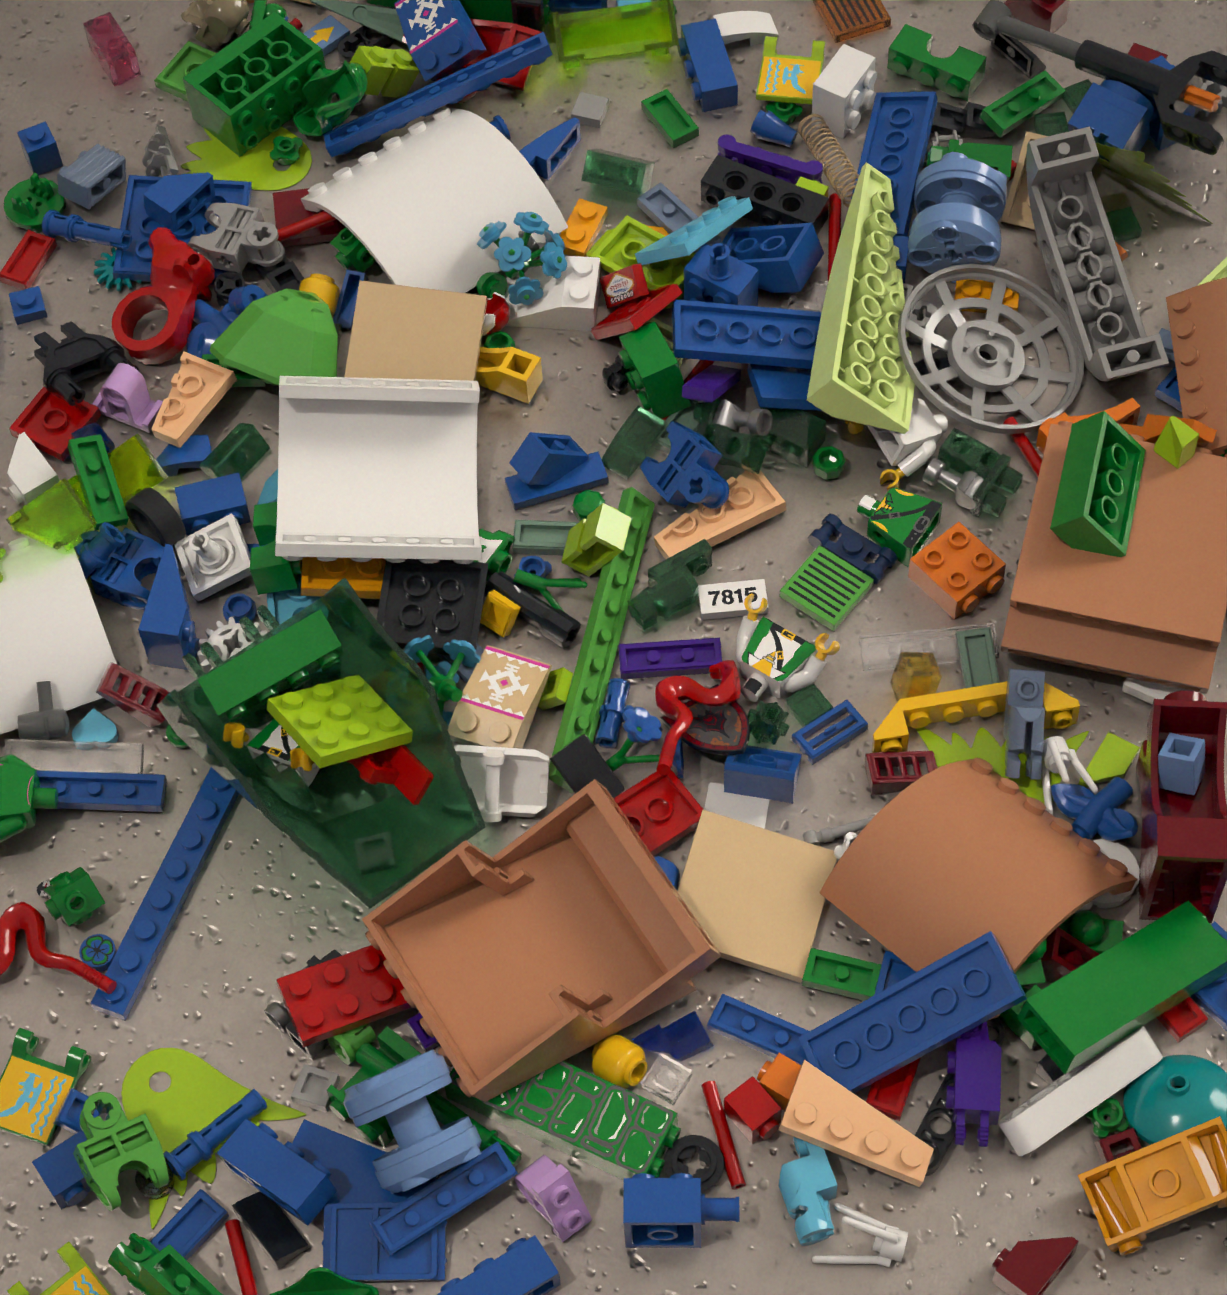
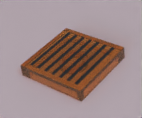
M813 0L835 43L891 26V18L881 0Z

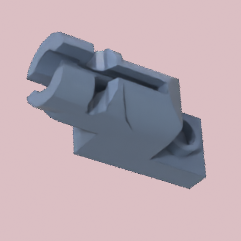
M1008 668L1003 738L1006 739V777H1020L1021 761L1018 758V754L1023 753L1026 755L1025 775L1030 777V779H1041L1045 708L1043 707L1045 671Z

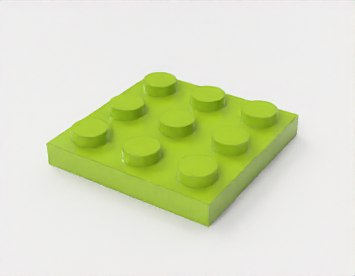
M359 674L324 684H317L302 690L287 692L283 695L268 698L267 711L319 768L412 742L413 730Z

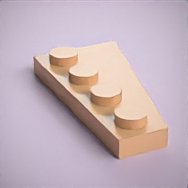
M753 461L744 467V472L737 478L732 476L727 480L729 496L723 506L711 509L699 503V507L690 514L684 513L654 536L655 546L671 567L786 511V501Z
M806 1060L803 1061L778 1130L920 1187L924 1181L934 1149Z

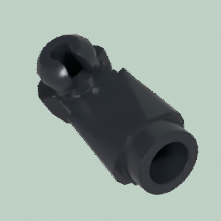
M619 355L615 358V362L608 368L604 367L602 370L603 381L610 390L622 391L629 383L625 373L629 372L630 369H625Z

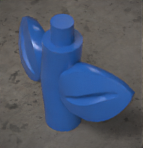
M203 300L196 301L193 321L198 325L190 331L187 338V351L189 354L202 358V354H212L209 351L211 344L239 316L231 310L229 303L221 311H218Z
M1114 777L1096 795L1088 788L1077 784L1056 783L1051 786V793L1057 807L1068 818L1076 819L1071 824L1072 830L1082 838L1092 840L1098 832L1103 839L1114 841L1133 837L1138 832V823L1133 814L1123 809H1118L1133 795L1132 787L1124 779Z

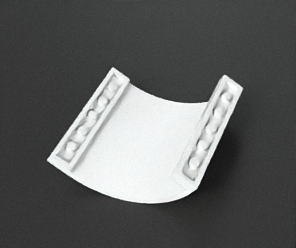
M449 106L436 110L432 114L433 118L427 122L420 121L408 128L409 133L404 136H396L387 140L383 144L384 148L378 152H369L358 159L359 163L352 168L345 167L333 174L334 179L326 184L322 182L312 186L308 190L309 194L301 198L306 210L314 212L324 210L346 226L374 257L393 285L466 293L476 287L479 278L483 274L501 271L499 260L494 257V252L499 247L494 242L485 249H481L477 245V242L481 239L479 233L487 224H495L498 221L505 222L507 226L499 239L510 237L512 240L519 238L518 232L522 231L520 226L513 222L518 212H534L540 215L542 220L549 224L548 230H551L553 234L560 233L568 228L558 206L544 183L517 148L498 129L482 117L470 111L449 108ZM531 233V236L537 243L546 242L544 234Z
M280 376L275 556L283 557V559L289 561H298L303 559V557H317L320 561L351 558V560L356 562H368L371 558H384L392 563L404 562L405 559H419L423 563L453 560L458 564H470L473 560H481L482 546L478 529L477 410L480 393L478 381Z
M59 526L47 528L40 532L41 536L28 540L27 537L13 540L8 543L9 547L5 548L6 553L0 560V572L3 575V580L0 583V735L18 729V715L39 711L36 682L50 681L53 709L68 711L104 698L96 693V690L108 664L112 662L117 664L66 527L62 529ZM119 678L116 679L112 688L115 692L122 681Z

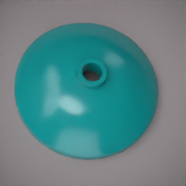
M1170 1055L1163 1057L1160 1062L1130 1082L1126 1087L1123 1104L1129 1126L1134 1128L1138 1137L1150 1145L1219 1116L1227 1131V1073L1212 1061L1198 1056Z

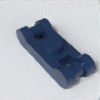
M831 513L827 514L822 520L821 528L815 529L808 536L809 543L815 549L819 545L873 578L874 584H878L884 577L886 568H892L898 560L894 551L887 547H880L844 525L836 515ZM831 535L838 538L836 543L829 539ZM869 558L875 561L874 563H867Z

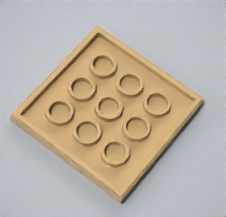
M360 280L344 377L475 381L488 300L487 296Z
M703 809L677 892L721 954V958L801 983L825 902V897L819 892L832 872L837 858L833 850Z

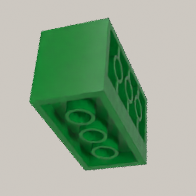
M273 12L184 76L183 82L193 119L240 157L248 150L253 149L271 133L276 132L306 106L307 100L302 92L303 85L318 69H326L322 48L276 12Z

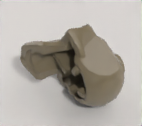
M194 0L189 4L188 9L181 14L182 20L187 24L200 28L195 38L213 49L221 48L223 43L231 41L236 34L241 36L250 24V21L247 20L250 9L246 0Z

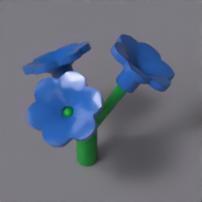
M627 705L624 709L622 717L625 722L623 727L628 733V738L621 749L605 761L613 772L624 764L659 761L660 754L626 756L634 743H648L650 740L658 741L662 736L663 728L661 727L660 720L650 715L642 707L634 708ZM681 738L678 741L673 765L677 770L679 779L684 778Z

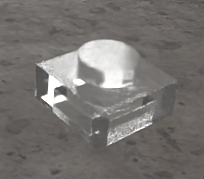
M660 1053L641 1082L644 1090L674 1106L691 1079L692 1070Z

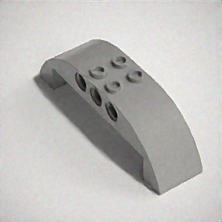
M1089 126L1029 141L1026 154L1027 185L1038 244L1057 303L1070 319L1069 323L1084 358V365L1099 380L1109 381L1168 366L1169 361L1160 334L1147 336L1091 171L1099 157V153Z

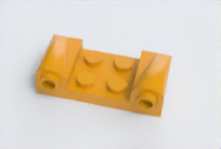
M1220 1116L1078 1175L1097 1218L1105 1242L1111 1252L1119 1251L1121 1256L1134 1253L1142 1248L1141 1242L1147 1238V1233L1216 1205L1218 1208L1227 1207V1131Z

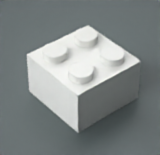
M846 44L841 46L813 83L812 114L822 116L832 134L844 139L850 129L854 130L858 126L864 110H869L872 107L876 96L874 84L877 79V72L875 71L876 58ZM812 117V121L820 119L819 117ZM816 121L813 122L811 125L815 126L817 124H822V122Z

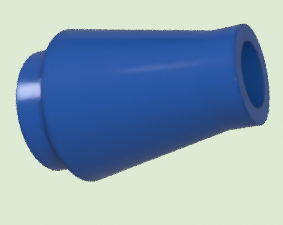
M762 110L758 112L750 130L751 133L756 135L757 139L782 144L789 148L794 143L798 134L797 130L791 128L769 110L768 112Z

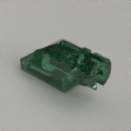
M706 539L695 543L648 569L649 586L627 601L629 613L642 632L658 625V616L663 617L664 620L669 619L671 615L693 604L698 599V583L693 576L704 574L712 566V547Z

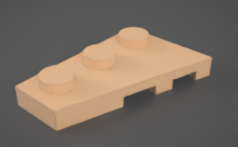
M184 351L180 358L181 367L179 372L174 373L171 380L172 389L168 398L163 400L152 426L155 438L179 448L182 447L237 380L234 371Z

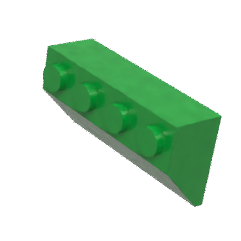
M1105 411L1072 424L1050 529L1073 549L1123 557L1126 556L1146 450Z

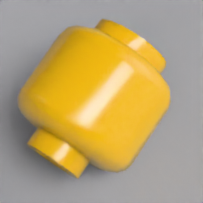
M317 273L303 279L299 290L315 293L328 304L332 317L334 316L340 296V289L334 284L335 280L327 275Z
M621 1035L607 1037L605 1040L598 1042L592 1051L593 1073L604 1080L627 1089L630 1086L637 1085L645 1076L647 1062L644 1050Z

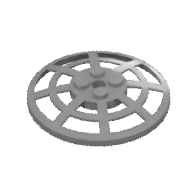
M964 264L938 270L926 277L914 288L902 308L898 321V344L903 363L914 384L942 412L958 422L975 429L1000 434H1018L1037 430L1045 420L1056 418L1068 409L1080 389L1084 375V358L1066 312L1038 285L1006 269L990 265ZM969 279L983 280L994 284L990 299L970 297L954 300L946 283ZM1006 287L1028 298L1048 318L1033 326L1020 313L1002 304ZM935 288L943 306L932 314L925 328L911 321L909 316L916 303L927 292ZM972 308L987 311L985 320L979 319L966 322L960 310ZM947 315L956 328V332L950 340L933 333L937 324ZM999 315L1012 321L1023 333L1015 336L1007 328L998 324ZM1056 328L1067 349L1070 372L1050 370L1049 353L1041 337ZM906 332L922 340L923 358L930 372L929 374L920 375L914 365L907 346ZM1030 343L1033 344L1037 353L1039 368L1024 365L1025 355L1023 347ZM931 346L947 352L950 367L938 371L932 356ZM979 351L989 353L993 360L984 359ZM1019 376L1037 380L1033 391L1025 398L1012 386ZM959 378L965 384L972 387L971 399L957 392L947 381ZM1048 382L1068 384L1062 400L1047 416L1043 417L1031 406L1042 395ZM939 385L954 400L969 407L970 415L948 404L931 389V386ZM1001 391L1012 403L1000 406L984 404L985 392ZM1020 411L1032 423L1008 425L983 421L984 413L1008 414Z

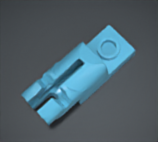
M793 1136L799 1159L781 1166L779 1188L789 1216L796 1219L794 1229L799 1243L802 1246L821 1242L834 1234L829 1200L836 1198L838 1185L825 1150Z

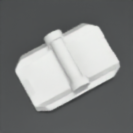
M457 744L445 750L442 799L454 812L481 814L480 819L485 822L501 821L502 815L535 817L545 810L548 805L550 758L533 749Z

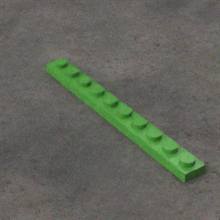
M633 487L623 490L618 507L619 512L631 517L624 551L602 567L552 756L582 734H585L592 744L594 741L600 717L599 710L604 702L655 506L654 502ZM550 761L549 780L570 793H574Z

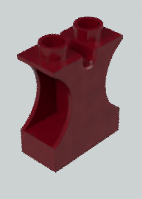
M1176 691L1168 694L1164 699L1153 700L1147 723V740L1142 742L1136 765L1142 808L1141 857L1138 883L1140 920H1157L1189 900L1198 911L1205 915L1208 922L1212 923L1227 881V804L1224 783L1227 702L1207 701L1203 694L1196 691ZM1169 733L1205 740V774L1195 795L1159 788L1158 754Z

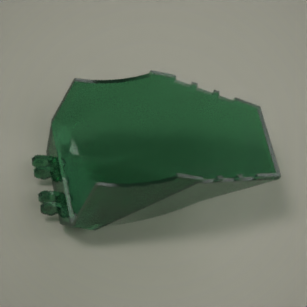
M343 578L320 599L280 625L266 606L261 605L258 607L257 613L260 620L270 630L264 636H261L252 620L246 616L239 620L240 625L253 643L223 662L212 645L207 641L200 645L201 652L210 665L214 667L212 669L214 670L321 609L342 645L344 655L339 658L341 662L328 671L323 672L321 668L309 674L311 680L296 689L288 686L278 693L283 695L287 692H294L313 687L317 684H324L359 674L413 730L412 742L404 745L434 775L419 805H413L393 784L378 783L373 785L364 781L359 776L360 772L356 767L347 761L320 768L309 787L257 768L247 746L243 745L242 748H235L231 745V741H223L224 725L230 723V720L223 723L197 680L204 676L205 673L196 658L189 653L182 657L183 662L196 680L178 692L174 689L168 693L157 707L179 738L260 813L364 906L370 909L436 863L463 841L470 839L483 830L486 826L473 791L468 786L460 764L462 763L461 759L456 754L447 730L449 727L446 720L444 721L433 686L416 661L412 660L390 637L358 597L346 578ZM258 703L248 709L250 715L237 723L244 725L245 728H258L274 718L267 711V705L262 707Z

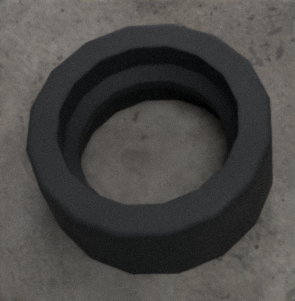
M151 487L144 488L126 502L127 515L138 533L155 540L163 547H165V544L174 546V544L185 537L186 531L180 516L158 491Z

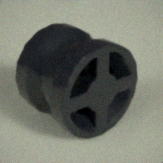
M228 271L217 276L213 285L217 294L218 305L223 308L229 303L228 299L231 291L245 286V281L241 274Z

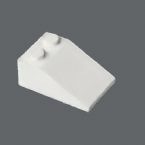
M566 256L567 268L561 272L560 278L546 276L543 273L542 266L529 268L524 273L525 277L530 278V280L538 279L540 287L544 292L543 296L540 299L534 300L531 305H524L523 303L515 305L510 302L508 287L515 284L518 275L513 279L507 277V290L504 297L510 305L511 314L506 326L591 331V328L596 325L601 288L599 279L601 278L600 258Z

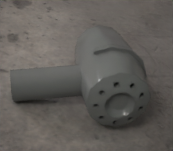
M36 682L39 711L18 715L20 740L51 741L54 738L67 736L70 728L69 717L64 709H53L51 682Z

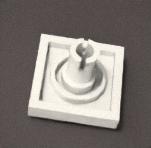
M232 513L174 544L192 595L198 602L251 575V554L238 520Z

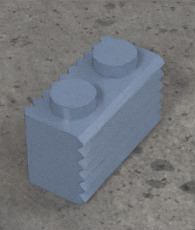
M99 143L88 151H82L76 161L69 166L62 167L58 172L59 195L90 210L95 203L102 200L103 196L106 197L107 193L110 194V191H113L115 187L117 188L119 184L121 185L122 181L125 182V157L123 155L120 156L119 153L115 154L109 148L106 149L104 146H100Z

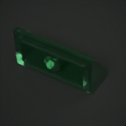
M239 423L201 462L199 467L211 479L238 472L242 479L270 447L253 424Z

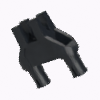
M72 321L61 325V332L67 336V338L61 339V343H58L46 332L34 336V341L41 347L34 350V356L44 365L43 386L49 392L61 395L70 406H74L75 402L81 403L85 398V390L76 384L77 382L104 371H113L118 363L128 364L139 371L125 357L123 347L116 341L105 336L85 333Z

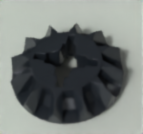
M688 1135L677 1139L673 1143L672 1149L668 1148L664 1157V1170L668 1178L678 1173L690 1174L688 1166L683 1164L684 1162L691 1163L695 1153L698 1152L699 1164L704 1166V1169H697L696 1173L693 1174V1178H701V1193L704 1194L707 1189L717 1185L724 1171V1159L721 1150L712 1140L700 1135Z

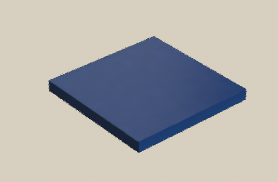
M129 175L120 229H126L131 232L132 242L127 250L116 249L113 267L114 280L117 278L122 280L129 278L132 281L151 282L152 250L148 244V239L155 229L166 227L146 214L143 194L150 185L155 184L162 177ZM214 180L216 195L173 233L175 237L188 244L193 236L214 232L217 228L212 226L205 218V212L208 207L213 203H235L250 206L252 183L247 181ZM214 268L215 278L209 285L214 284L218 275L228 271Z

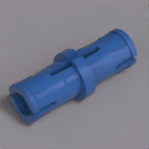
M621 678L609 680L606 700L599 710L601 719L595 742L596 744L599 743V746L611 749L617 746L622 722H624L622 715L625 711L626 700L631 686L630 683Z

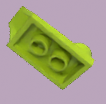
M626 215L615 228L607 230L586 255L600 258L601 268L609 273H613L630 265L638 264L635 253L665 236ZM693 252L687 256L642 265L648 291L670 284H677L683 292L676 298L680 300L684 296V268L696 253ZM673 301L663 309L672 308Z

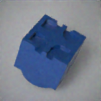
M1104 80L1098 85L1093 82L1070 118L1068 130L1073 131L1090 126L1095 143L1124 150L1140 151L1150 136L1149 123L1155 115V109L1144 95L1124 83ZM1099 154V158L1108 160L1104 156Z

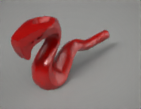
M725 660L709 667L711 678L722 680L716 688H705L686 676H671L657 683L655 696L658 710L665 717L675 721L663 742L657 765V772L659 774L668 775L670 773L678 741L690 728L693 720L692 711L681 700H693L705 706H722L740 699V676L734 660Z
M25 902L11 905L4 911L0 917V975L8 969L14 959L16 933L24 929L27 948L30 956L37 964L47 968L70 971L107 994H111L115 990L117 983L77 958L53 953L47 949L45 919L34 907Z

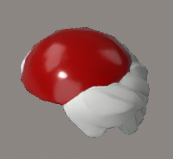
M494 292L492 298H487L482 336L501 331L509 321L511 314L510 305L507 303L506 298L499 293Z

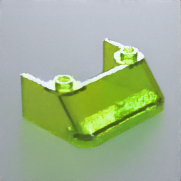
M660 0L558 15V12H553L548 17L556 64H563V69L581 67L580 61L647 51H651L652 56L670 54L669 48L679 45L673 0Z
M138 433L108 453L124 506L128 500L144 488H153L168 478ZM77 474L68 480L66 478L62 479L6 519L13 531L56 550L64 547L66 552L83 542L84 540L80 535L96 524V521L88 511Z

